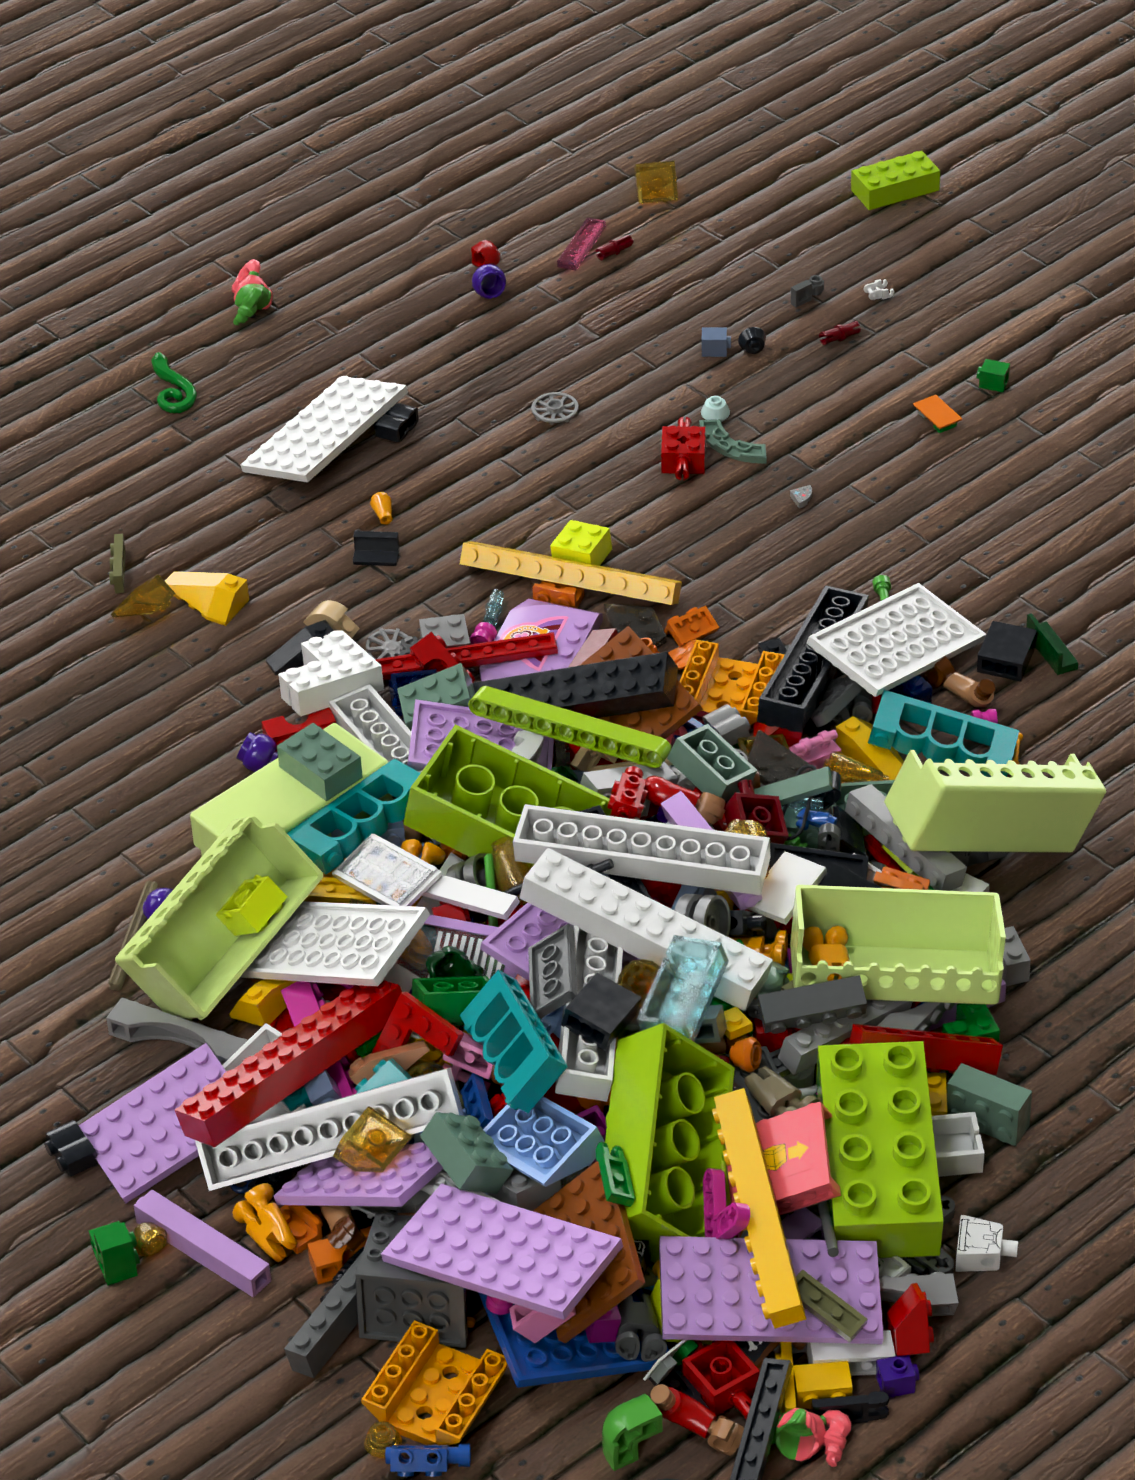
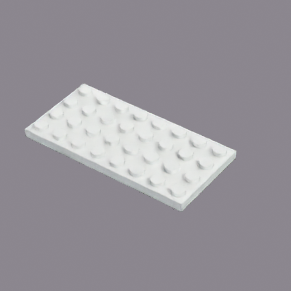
M348 376L337 378L330 387L326 388L321 395L312 400L296 417L287 422L280 431L276 432L272 438L262 444L256 452L248 456L241 464L242 471L309 482L408 393L407 386Z
M917 583L809 636L807 644L815 652L830 661L833 666L848 675L851 680L857 682L868 693L876 697L882 694L884 690L888 691L931 669L944 656L950 659L983 642L986 634L920 583Z
M303 901L240 977L379 986L393 965L397 963L403 951L410 945L411 940L423 927L430 913L426 907Z

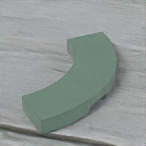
M720 419L699 420V427H705V441L720 454L738 461L767 464L765 444L733 440L723 428Z

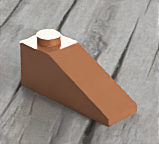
M422 1040L372 1053L363 1059L360 1057L350 1065V1070L348 1071L350 1079L356 1085L364 1078L369 1080L375 1074L373 1068L382 1059L387 1062L393 1058L406 1071L429 1051V1047Z

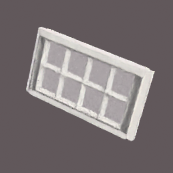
M371 834L332 872V875L344 884L382 905L412 906L443 875L433 865L376 834Z

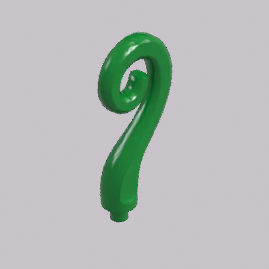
M161 352L155 353L151 363L156 375L162 380L178 386L186 394V397L182 400L183 395L179 389L167 388L157 396L159 407L169 413L187 411L196 402L197 392L194 385L169 367L168 359ZM173 397L175 398V400L180 402L172 403L168 402L166 399Z

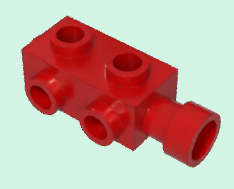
M630 766L626 768L625 772L622 773L620 781L615 780L607 809L611 810L610 816L635 819L636 817L640 819L648 790L644 789L646 779H643L644 773L639 767Z

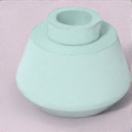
M711 396L705 401L701 409V415L705 420L720 419L723 422L729 417L730 410L723 398Z

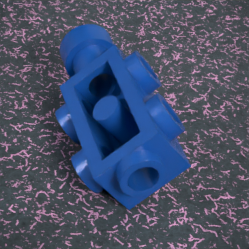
M437 1444L392 1445V1447H386L385 1462L390 1464L391 1472H397V1476H414V1472H425V1476L431 1477L442 1476V1472H447L449 1464H459V1467L471 1466V1445L459 1444V1447ZM402 1453H407L410 1458H404ZM430 1453L437 1454L438 1458H432Z

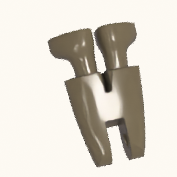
M767 1066L760 1068L758 1075L751 1073L744 1079L747 1088L754 1098L773 1117L787 1111L805 1107L810 1103L821 1102L813 1095L800 1100L802 1096L801 1090Z

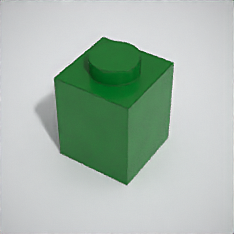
M985 359L982 367L979 366L976 378L979 379V388L1004 392L1009 382L1010 363Z

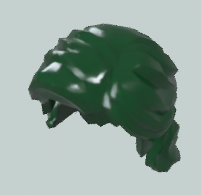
M445 946L442 950L433 952L426 960V967L430 978L484 976V969L481 966L476 965L474 961L468 959L465 952L453 946Z

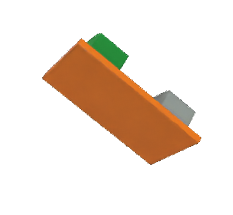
M936 394L913 403L918 409V414L923 418H928L939 433L956 427L957 422L962 420Z

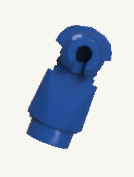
M806 807L796 816L798 819L796 826L799 829L802 826ZM809 810L804 830L808 829L809 824L819 828L825 823L836 825L838 818L831 815L830 812Z

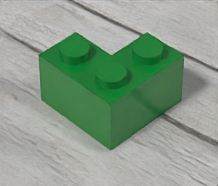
M957 1003L956 1020L944 1023L942 1033L987 1037L999 1042L1000 1029L986 1004Z
M117 1221L89 1230L91 1247L107 1286L138 1276L136 1265L140 1264V1259L136 1248L133 1249V1247H137V1241L133 1231L129 1232L124 1222L120 1223Z

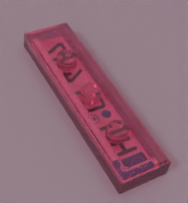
M586 218L557 260V267L576 271L605 229L606 221Z

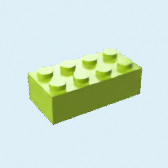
M916 151L908 155L898 156L894 159L880 161L876 164L851 170V191L868 210L940 190V170L923 151Z

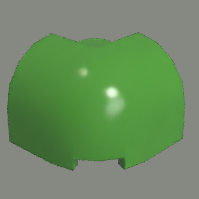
M642 1394L622 1403L607 1414L602 1428V1449L613 1471L637 1461L638 1443L663 1432L662 1413L648 1395Z

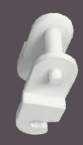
M881 279L875 280L874 283L865 285L863 289L865 293H869L870 300L891 298L895 293L893 289H890V293L888 289H883L888 284L886 279L883 280V284Z

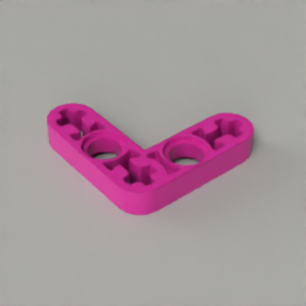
M708 1168L703 1177L705 1237L731 1239L748 1226L750 1208L748 1204L736 1202L726 1207L724 1171Z

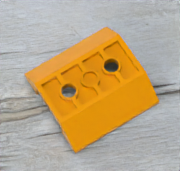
M696 640L679 682L703 708L702 711L710 713L728 704L732 708L735 707L740 716H745L749 724L752 725L757 722L759 698L785 654L763 651L759 663L756 664L720 658L719 643Z
M414 1320L361 1399V1403L391 1432L424 1445L450 1446L461 1442L507 1370L508 1364L504 1355L486 1349L482 1357L478 1359L439 1343L438 1329ZM448 1373H455L458 1375L457 1377L451 1379H447L444 1377ZM422 1413H429L432 1415L431 1417L426 1419H420L418 1417V1415Z

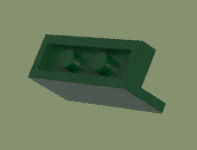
M1032 613L1027 614L1026 628L1037 630L1036 648L1054 672L1060 675L1077 670L1078 661L1048 622L1039 623Z

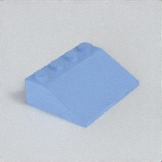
M544 1096L529 1113L519 1108L514 1110L506 1105L483 1129L486 1134L492 1137L498 1150L507 1157V1162L511 1167L545 1187L589 1166L596 1159V1146L599 1142L605 1143L595 1125Z

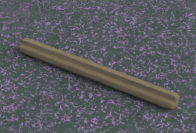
M147 881L145 883L120 951L147 921L143 913V904L149 893L158 888L157 882ZM117 963L114 965L108 984L111 990L115 989L118 991L122 988L127 973Z

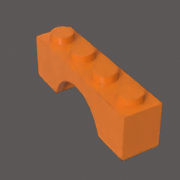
M371 1226L360 1229L366 1238H368ZM328 1238L308 1243L309 1261L317 1283L322 1284L333 1281V1277L346 1261L359 1249L365 1247L367 1239L354 1252L346 1244L342 1248H334Z

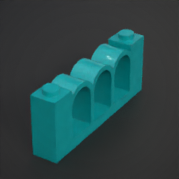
M884 690L868 743L891 750L892 746L897 751L907 755L910 750H915L916 754L922 752L927 759L931 758L933 763H944L945 759H951L954 763H965L967 759H970L975 764H986L987 760H993L996 764H1007L1008 760H1012L1020 730ZM899 720L925 726L926 731L921 735H910L901 729ZM931 729L958 736L957 742L950 745L941 744L933 739ZM963 738L990 746L989 751L980 755L971 753L964 747ZM980 771L982 775L986 777H991L989 773L985 771ZM1001 771V773L1007 777L1008 773L1005 771Z
M394 758L290 830L287 834L313 863L327 875L344 861V858H347L371 834H376L380 837L387 831L388 823L404 820L410 787L418 778L420 772ZM387 793L396 797V799L391 801L378 800ZM361 811L371 815V817L365 819L353 818ZM335 829L346 833L340 837L327 836Z
M497 970L460 1014L465 1024L464 1029L472 1035L476 1042L483 1045L482 1053L484 1059L495 1066V1079L503 1085L501 1090L506 1097L505 1102L514 1110L519 1108L529 1113L568 1066L518 981L506 973Z

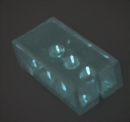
M674 935L666 952L667 958H664L637 1017V1021L642 1031L665 1023L694 1042L729 959L721 942Z

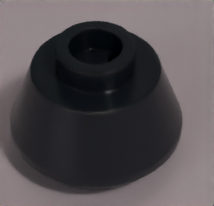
M758 327L745 329L738 338L739 346L750 354L761 352L766 342L765 332Z

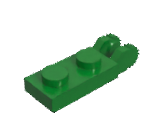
M599 1142L596 1146L595 1155L600 1167L606 1201L631 1207L635 1201V1195L623 1149L615 1145L610 1153L607 1143Z

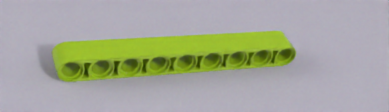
M482 686L468 703L470 711L479 717L650 768H659L672 749L670 743L662 737L489 686Z

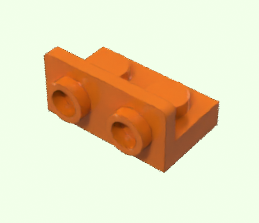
M544 580L540 584L535 583L533 585V600L578 608L585 596L583 588Z
M705 605L699 609L694 607L681 617L676 615L670 618L663 632L665 635L671 633L680 647L694 639L700 640L717 632L720 627Z
M883 867L882 872L876 871L873 879L874 884L882 888L928 890L930 886L929 879L889 867Z
M284 1205L279 1208L297 1242V1245L292 1249L297 1255L308 1248V1243L316 1242L323 1238L322 1220L316 1213L312 1214L305 1205Z

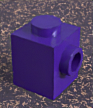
M909 1355L876 1360V1379L881 1392H886L889 1398L915 1393L916 1381H919V1371L917 1365L911 1363Z

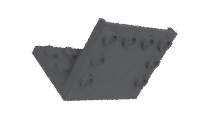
M376 1213L355 1274L359 1338L400 1342L415 1320L438 1329L440 1344L448 1347L466 1348L468 1343L466 1288L383 1262L381 1253L414 1215Z

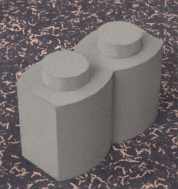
M728 704L702 717L704 724H709L731 746L750 737L748 730L751 729L747 718L745 716L741 717L738 710Z

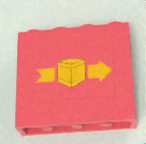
M821 1102L810 1103L805 1107L787 1111L781 1115L755 1123L779 1216L841 1196L840 1186L830 1174L825 1120L832 1118V1114ZM731 1165L727 1166L728 1172L732 1171ZM729 1180L731 1203H734L735 1200L733 1193H736L738 1191L737 1187L732 1188Z

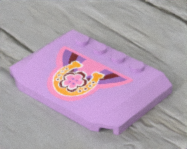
M527 599L510 610L494 641L554 632L558 654L480 665L481 681L568 668L592 630L599 629L603 621V614Z

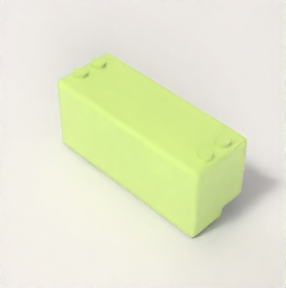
M332 723L323 730L361 756L362 779L328 801H325L281 769L277 758L190 814L194 845L201 850L203 856L233 820L253 816L263 825L278 823L288 833L389 761L337 723ZM387 793L378 800L391 801L393 798L391 794ZM361 811L353 818L365 819L371 817V815Z
M910 750L884 803L893 817V823L899 828L903 841L907 843L912 851L1071 853L1075 850L1104 798L1106 789L1090 762H1087L1086 766H1082L1075 754H1070L1064 765H1057L1053 761H1049L1048 765H1037L1034 761H1028L1027 765L1016 764L1012 760H1008L1007 764H996L993 760H987L986 764H975L970 759H967L965 763H954L951 759H945L944 763H933L931 758L922 764L915 750ZM938 770L947 772L949 776L940 774ZM959 770L967 772L970 777L962 775ZM980 771L989 773L991 777L982 775ZM1001 771L1009 773L1012 777L1004 776ZM1022 772L1029 773L1033 778L1024 776ZM1042 772L1049 773L1053 778L1044 776Z
M254 816L233 820L119 952L115 961L163 1012L180 1016L189 1021L194 1018L202 1020L210 1014L322 880L323 872L278 823L263 825ZM256 874L261 877L269 876L287 896L286 900L282 903V909L271 916L267 921V927L260 933L234 936L217 918V912L244 880L253 879Z
M797 885L795 888L790 940L793 986L797 988L827 982V977L833 973L841 975L842 979L860 975L866 1000L996 1005L1000 999L1006 940L999 894L992 892ZM812 926L818 927L825 938L830 928L834 926L845 928L848 934V941L845 947L848 950L850 961L845 962L843 966H828V963L824 960L819 961L817 965H812L808 958L809 952L803 947L804 930Z

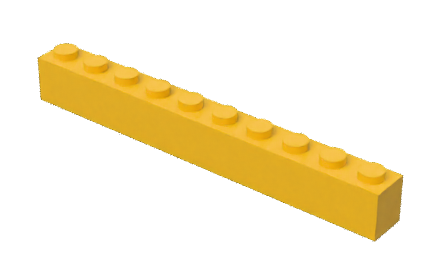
M473 541L463 542L460 558L461 565L668 605L679 603L682 581Z
M745 1088L714 1097L716 1108L712 1109L716 1124H721V1129H718L717 1132L721 1145L726 1144L727 1149L722 1152L726 1165H731L732 1171L728 1172L732 1188L737 1187L738 1192L733 1193L736 1203L748 1204L750 1208V1220L748 1226L743 1230H747L749 1236H745L744 1239L748 1252H753L754 1258L750 1259L754 1275L759 1274L760 1280L755 1281L759 1296H764L765 1303L761 1304L766 1320L771 1319L774 1329L806 1320L758 1131Z

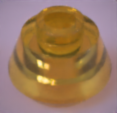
M152 1222L140 1223L134 1230L137 1247L134 1248H136L140 1256H153L166 1245V1230Z
M385 1421L373 1424L364 1439L366 1451L377 1458H385L386 1447L402 1445L400 1433L391 1423Z

